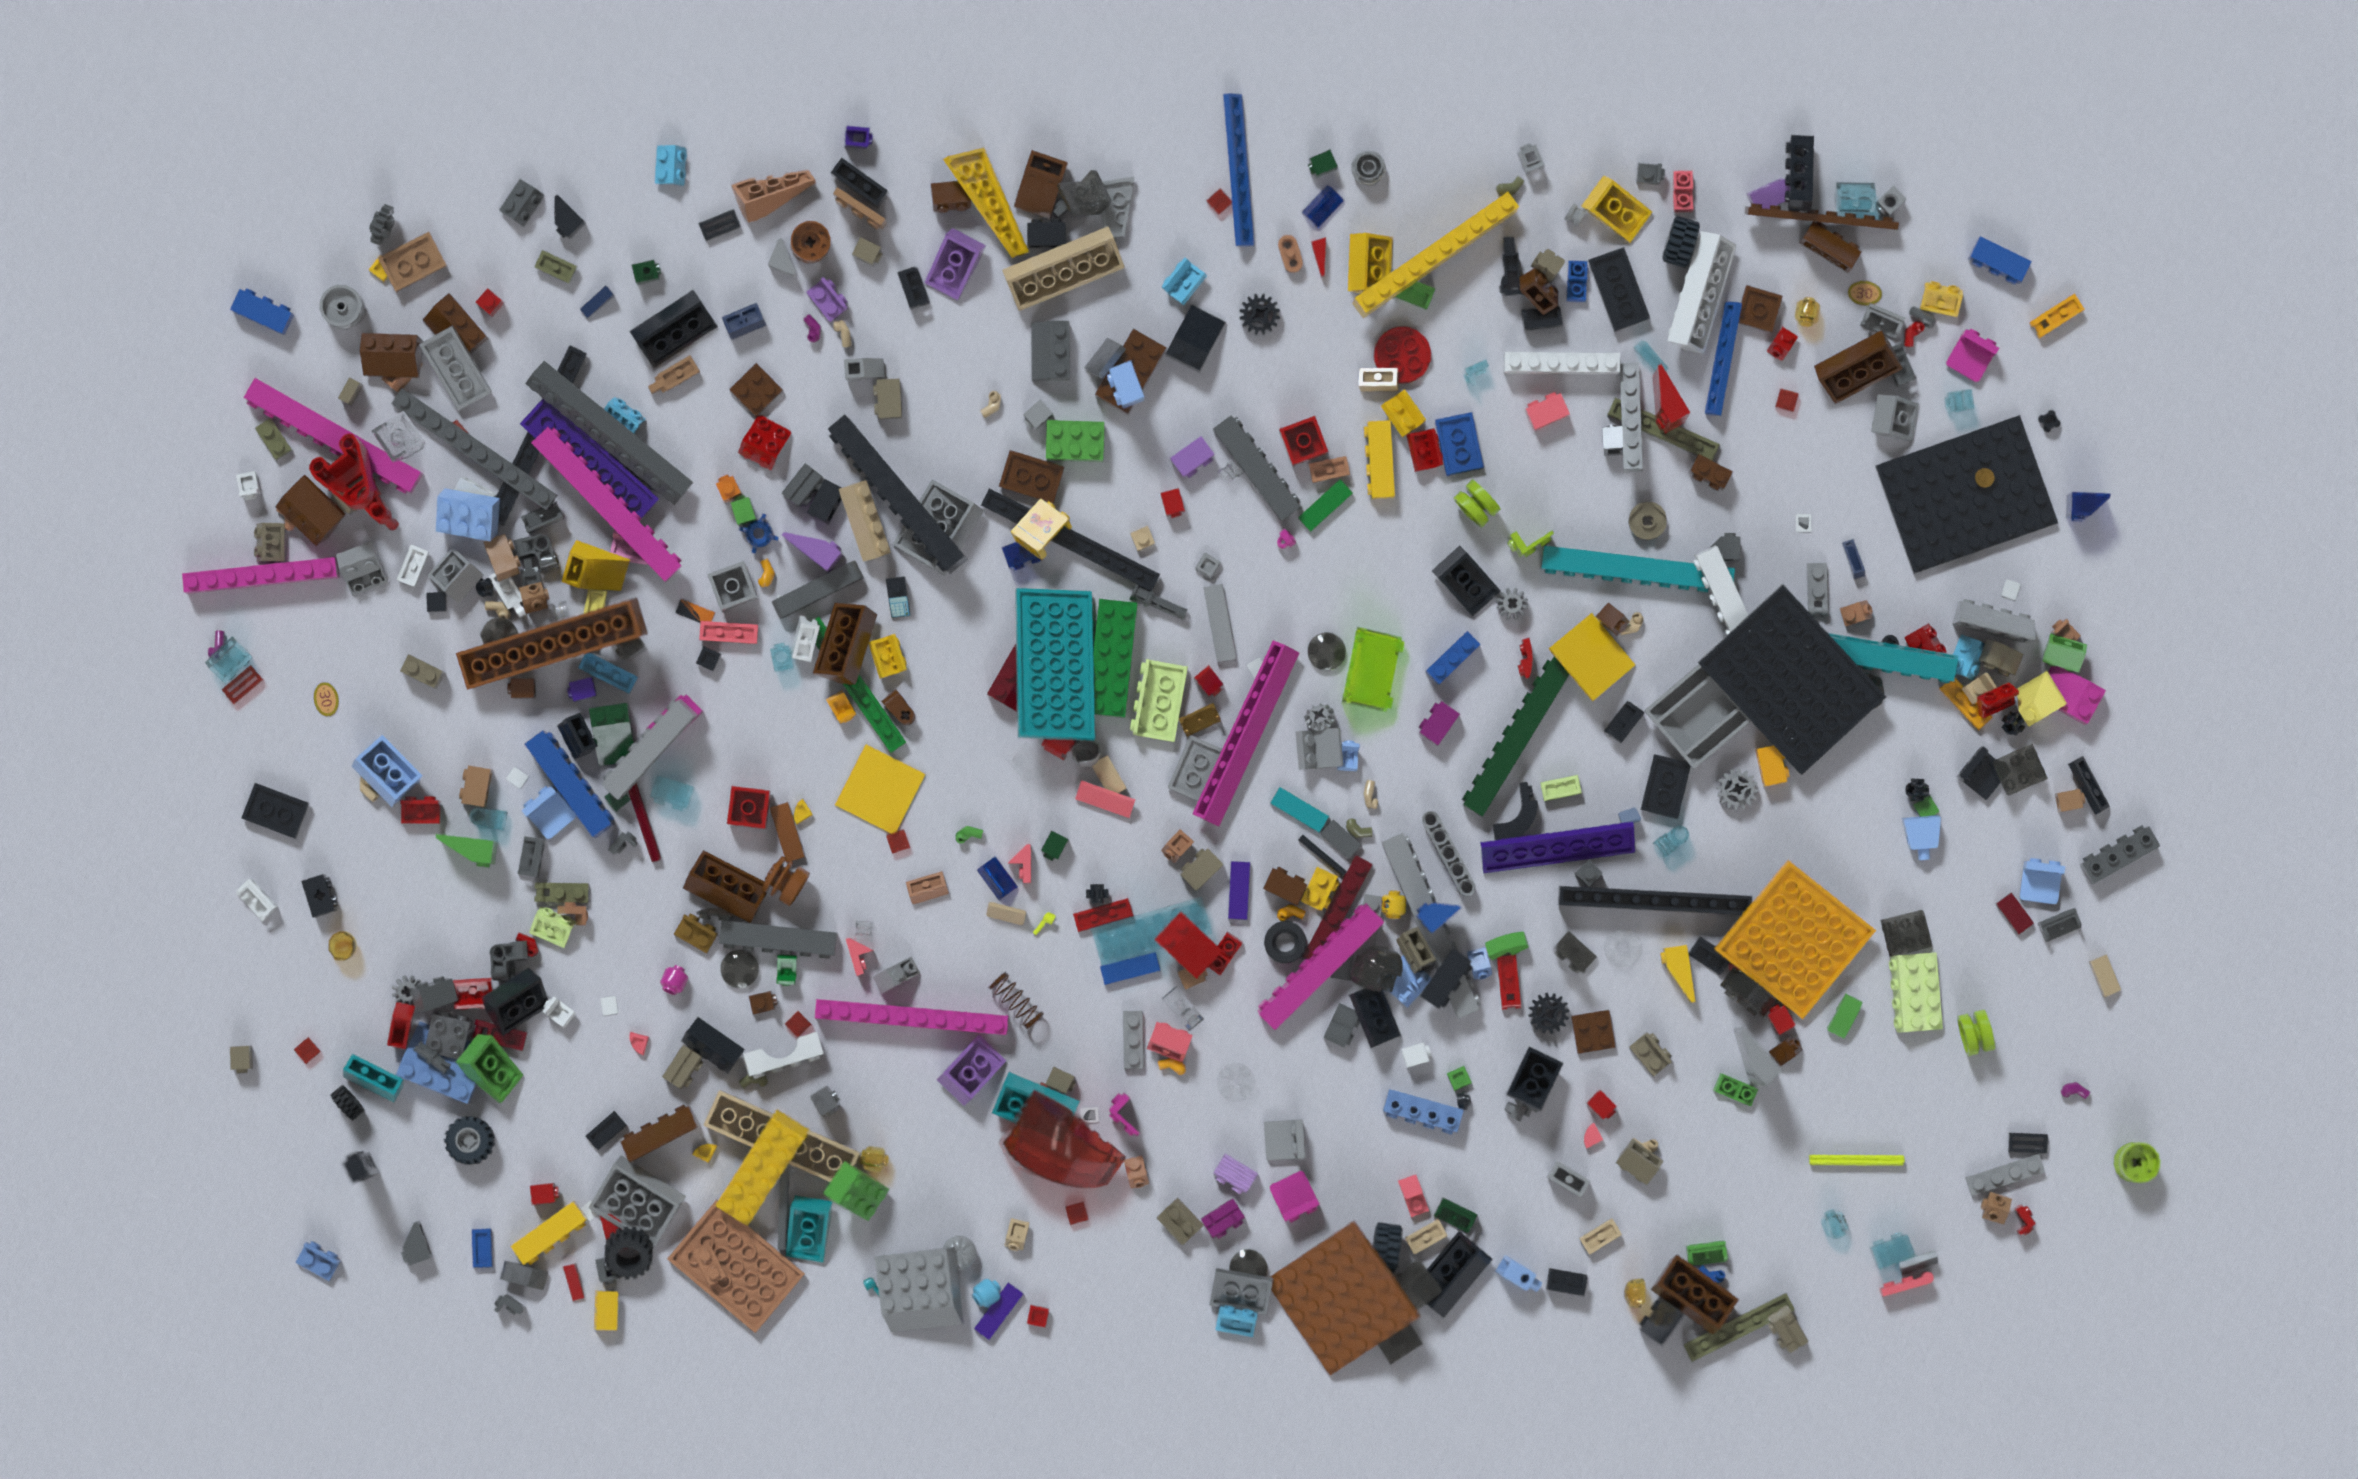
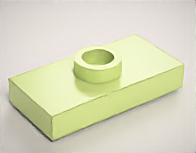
M1578 775L1540 782L1544 801L1582 794Z

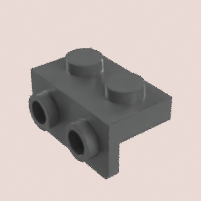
M519 179L499 211L521 226H525L537 206L541 203L544 194Z

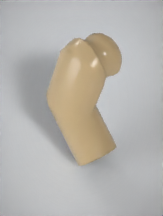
M842 320L840 322L835 321L833 323L834 331H841L842 347L852 346L851 332L846 323Z
M997 391L989 393L988 406L980 410L984 418L1000 409L1001 395Z
M1635 612L1632 615L1627 628L1620 632V635L1639 631L1644 620L1640 612Z
M1372 780L1366 781L1363 795L1366 807L1376 809L1378 799L1372 798L1375 788V782Z
M1633 1138L1652 1153L1658 1148V1142L1655 1139L1641 1143Z

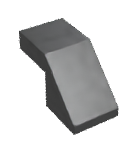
M505 1260L500 1279L544 1290L548 1271Z

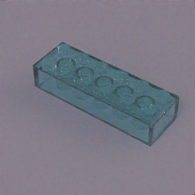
M1202 897L1091 928L1101 966L1162 949L1163 947L1154 939L1180 911L1206 936L1213 934Z

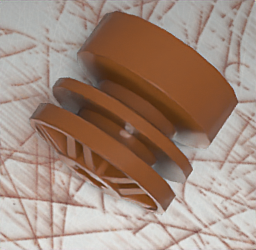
M805 221L793 230L790 247L793 255L798 260L804 263H816L827 255L830 249L831 237L828 230L821 223ZM809 238L816 242L812 248H809V245H805Z
M782 856L769 870L762 890L767 892L773 886L770 895L774 896L778 890L781 891L779 901L790 907L804 887L810 872L799 866L793 873L791 871L793 862L790 861L784 867L787 858Z

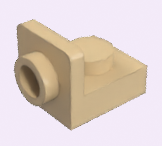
M1984 673L1963 687L1962 690L1970 702L1974 704L1977 702L1978 696L1997 688L1989 674Z
M1011 1218L1005 1246L1013 1251L1023 1250L1030 1223Z

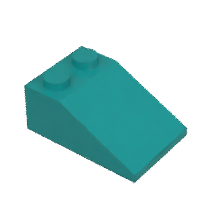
M794 1196L790 1209L786 1247L787 1257L824 1262L833 1201Z

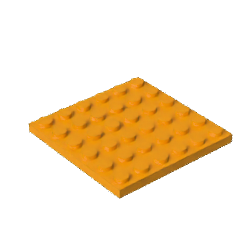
M1787 860L1714 949L1800 1018L1804 1019L1872 937L1876 929L1791 861Z

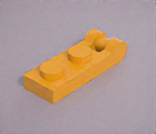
M2074 293L2029 322V324L2036 329V335L2040 339L2085 309ZM2044 319L2048 324V327L2043 328V326L2040 323Z

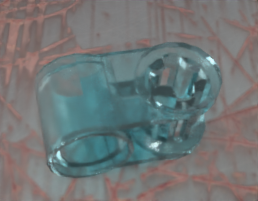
M475 808L470 812V820L476 825L505 831L508 812ZM478 811H481V815H484V818L477 822L474 814H478Z
M1676 826L1652 844L1658 847L1663 854L1662 857L1665 858L1688 839L1689 831L1684 826ZM1680 828L1685 831V837L1682 840L1675 837V831Z

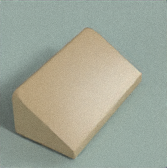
M1360 368V391H1398V368Z
M1108 755L1098 760L1092 766L1105 789L1116 793L1127 789Z
M989 902L986 915L991 918L1023 925L1027 912Z
M2107 954L2089 961L2103 997L2121 990Z

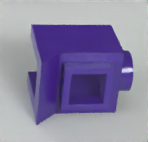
M847 126L845 129L844 147L867 149L868 144L872 145L873 133H869L870 128ZM854 134L863 135V142H853Z

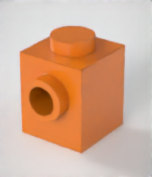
M727 474L718 479L719 482L716 483V486L725 503L743 495L733 475L729 477Z

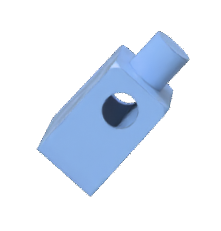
M1933 815L1902 818L1909 849H1918V860L1930 859L1929 848H1938L1941 817Z
M1506 1255L1495 1270V1272L1526 1291L1530 1288L1537 1292L1542 1285V1282L1535 1278L1537 1274Z

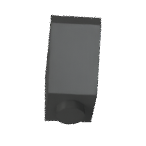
M1724 533V536H1721L1711 546H1718L1724 561L1740 560V537L1736 536V533Z
M420 1221L413 1223L402 1247V1258L405 1263L408 1262L409 1266L433 1257Z

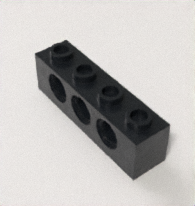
M1791 135L1790 142H1786L1785 153L1789 154V158H1786L1785 170H1788V174L1785 175V186H1788V191H1785L1784 202H1788V210L1811 211L1813 203L1814 136Z
M354 1152L346 1156V1161L342 1162L352 1184L365 1181L380 1173L370 1152Z

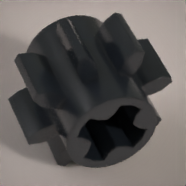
M2010 711L2008 715L2001 719L2004 722L2001 728L2009 735L2014 734L2017 736L2019 732L2022 733L2025 729V726L2022 725L2025 720L2020 713Z
M1911 778V782L1906 785L1905 792L1910 797V801H1924V797L1928 796L1929 785L1924 783L1925 779Z
M1090 884V889H1086V899H1090V904L1105 903V898H1109L1108 889H1104V884Z

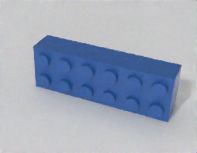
M542 730L527 741L525 746L590 835L597 838L615 825L612 821L615 818L609 810L602 808L603 802L599 796L591 793L590 789L592 787L588 781L580 778L578 774L581 772L574 763H569L567 760L569 755L561 747L558 748L555 744L558 742L555 736L550 732L547 733Z

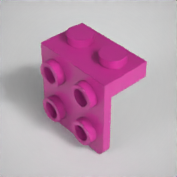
M1966 329L1948 357L1946 365L1972 381L1978 382L1993 356L1998 352L1999 347L1996 346L1997 343L1989 338L1986 340L1981 338L1980 333L1974 329Z
M1125 1092L1122 1095L1118 1093L1111 1100L1113 1105L1109 1108L1111 1112L1109 1116L1116 1123L1121 1121L1125 1125L1123 1129L1129 1135L1135 1134L1138 1136L1140 1132L1118 1113L1130 1097Z
M1298 1171L1271 1184L1269 1187L1285 1221L1289 1220L1292 1223L1300 1219V1214L1306 1212L1308 1215L1318 1210L1317 1206L1320 1204L1303 1171Z

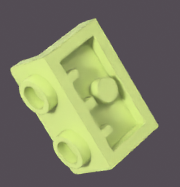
M540 907L534 917L529 933L564 948L576 921L567 915L557 914L550 908Z

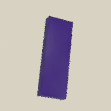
M1231 861L1228 919L1247 920L1250 862Z
M1008 1282L1000 1293V1299L989 1307L974 1329L990 1340L1024 1293Z

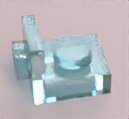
M1486 359L1464 369L1465 374H1463L1467 385L1476 386L1473 374L1477 377L1487 372L1486 368L1489 367Z

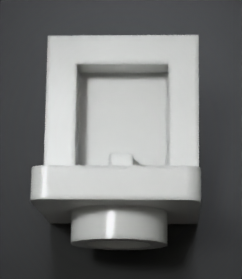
M256 471L236 475L239 497L251 500L255 499L256 495L261 494Z
M555 996L545 1003L543 1009L544 1014L563 1028L568 1025L576 1014Z

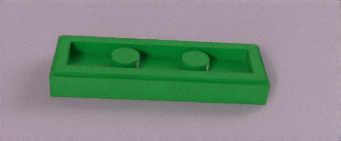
M1340 479L1304 511L1298 519L1311 532L1348 499L1353 492Z

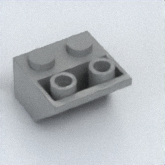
M372 541L336 554L339 569L352 596L388 583L379 555Z

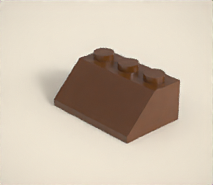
M1813 221L1801 239L1800 244L1846 273H1849L1862 253L1859 250L1860 247L1851 241L1847 243L1839 233L1835 231L1831 233L1826 230L1827 226L1823 223H1815Z
M450 293L436 303L423 318L425 324L435 335L453 325L470 354L489 339Z
M362 333L360 357L363 375L420 378L422 349L419 344L423 340L418 335Z
M303 475L275 506L315 546L329 538L346 515L306 475Z

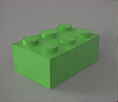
M1047 420L1046 460L1104 462L1105 423L1096 421Z
M844 1161L823 1194L838 1205L869 1221L890 1189L872 1176Z

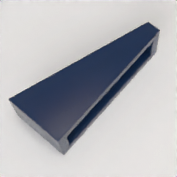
M605 285L580 310L588 319L615 295Z
M1854 539L1842 542L1853 579L1864 577L1865 568Z

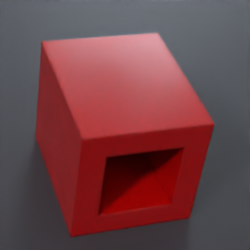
M489 288L475 302L491 317L504 304Z
M1179 488L1160 493L1166 517L1170 516L1172 519L1182 516V512H1185Z
M1777 1004L1768 1009L1770 1013L1766 1016L1777 1035L1796 1026L1785 1005L1780 1007Z
M1600 1089L1586 1102L1603 1120L1605 1118L1610 1119L1616 1113L1614 1109L1617 1106Z
M555 1183L530 1185L532 1205L557 1202L556 1198H559L558 1186L555 1187Z

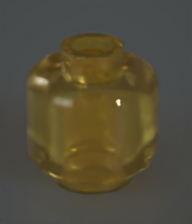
M1805 297L1799 300L1796 304L1794 315L1798 324L1804 327H1811L1813 324H1816L1819 321L1820 304L1812 297Z
M867 1146L865 1150L862 1149L860 1165H863L864 1170L880 1172L883 1170V1166L887 1167L889 1155H885V1149L882 1147Z

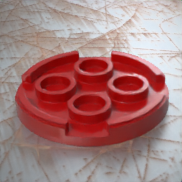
M1398 326L1391 328L1383 333L1375 345L1374 362L1376 368H1398V384H1407L1418 380L1425 374L1430 365V345L1425 336L1411 327Z

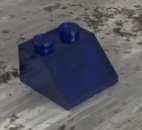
M2071 492L2067 495L2066 518H2071L2072 522H2083L2111 497V493Z

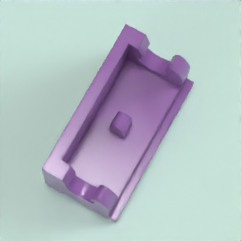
M1780 178L1747 193L1750 203L1763 204L1762 208L1770 209V205H1779L1784 202L1785 191H1788V186H1785V179Z

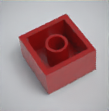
M1315 416L1279 429L1292 467L1328 454L1326 443Z
M731 786L727 824L767 829L771 791Z

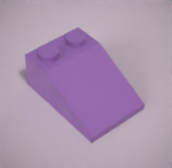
M952 228L946 233L924 283L959 300L986 245Z
M786 532L782 534L788 542L828 573L843 556L840 552L842 550L841 547L833 541L828 543L825 540Z
M978 1034L936 1080L965 1106L1000 1069L1006 1060Z

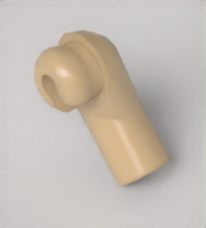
M485 602V610L495 611L501 621L504 622L510 618V611L503 602Z
M361 777L360 791L372 802H375L379 795Z

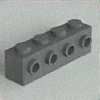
M2141 825L2132 830L2134 834L2129 837L2125 834L2116 839L2117 843L2113 846L2107 844L2100 848V853L2094 856L2091 853L2082 858L2084 862L2080 866L2089 882L2094 884L2160 847L2150 826L2144 828Z

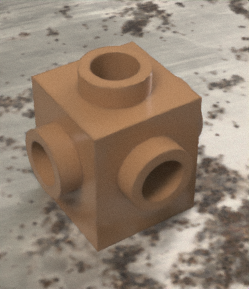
M541 582L519 588L526 614L548 608L546 600H550L547 588L543 589Z
M1990 1192L1987 1199L1983 1198L1980 1209L1983 1210L1982 1218L2004 1225L2010 1213L2012 1199Z

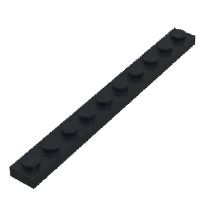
M569 345L557 371L573 384L587 353ZM527 432L512 463L528 475L540 453L531 443L536 438L529 432ZM504 481L496 496L500 498L498 523L503 526L520 494L519 491Z
M990 488L981 503L982 507L1016 524L1030 511V508ZM1065 526L1051 540L1149 591L1153 590L1160 576L1159 573L1072 529L1069 530Z

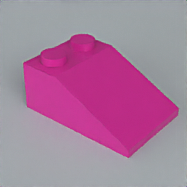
M2051 666L2048 673L2067 702L2058 711L2084 725L2088 724L2106 690L2064 668Z

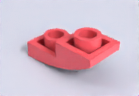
M1673 171L1674 212H1693V171Z

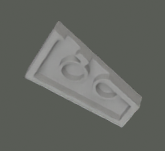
M1135 176L1097 182L1104 228L1109 227L1114 238L1125 237Z

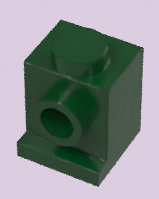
M654 259L631 265L637 285L660 280L659 275L662 274L660 264L655 263ZM650 268V273L644 274L643 270Z

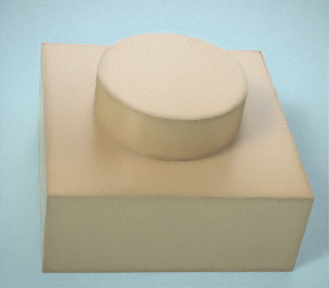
M1148 526L1130 533L1137 551L1155 544Z

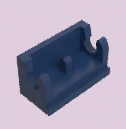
M757 302L721 317L731 340L767 326Z

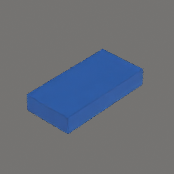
M491 1228L471 1229L473 1268L493 1267Z

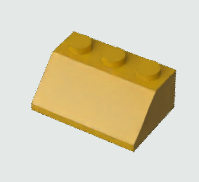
M1372 233L1350 234L1348 291L1362 293L1391 273L1393 237Z

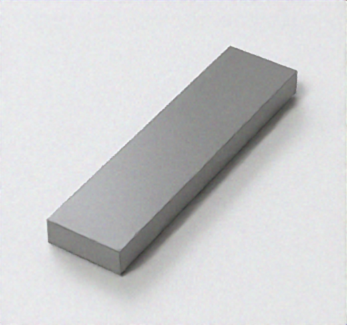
M1223 585L1203 587L1217 663L1236 660Z

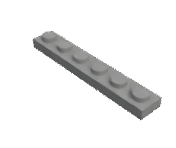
M1620 363L1624 472L1643 471L1639 363Z

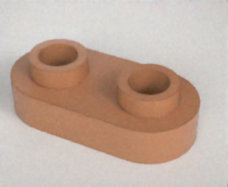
M1284 235L1278 242L1283 265L1288 272L1296 273L1301 270L1303 265L1301 253L1296 239L1291 235ZM1284 243H1291V247L1289 249L1285 248ZM1295 260L1297 265L1295 267L1290 266V261Z

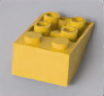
M576 540L569 552L561 582L580 589L621 591L630 559Z

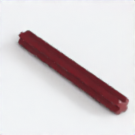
M636 782L628 792L652 862H657L661 860V855Z

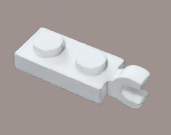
M495 573L489 576L507 609L514 608L520 619L526 617V612L520 604L523 602L520 591L510 577L498 582Z

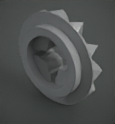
M1328 704L1312 705V708L1307 710L1304 716L1305 723L1312 730H1325L1335 720L1334 710ZM1322 713L1323 717L1317 719L1316 715H1321Z

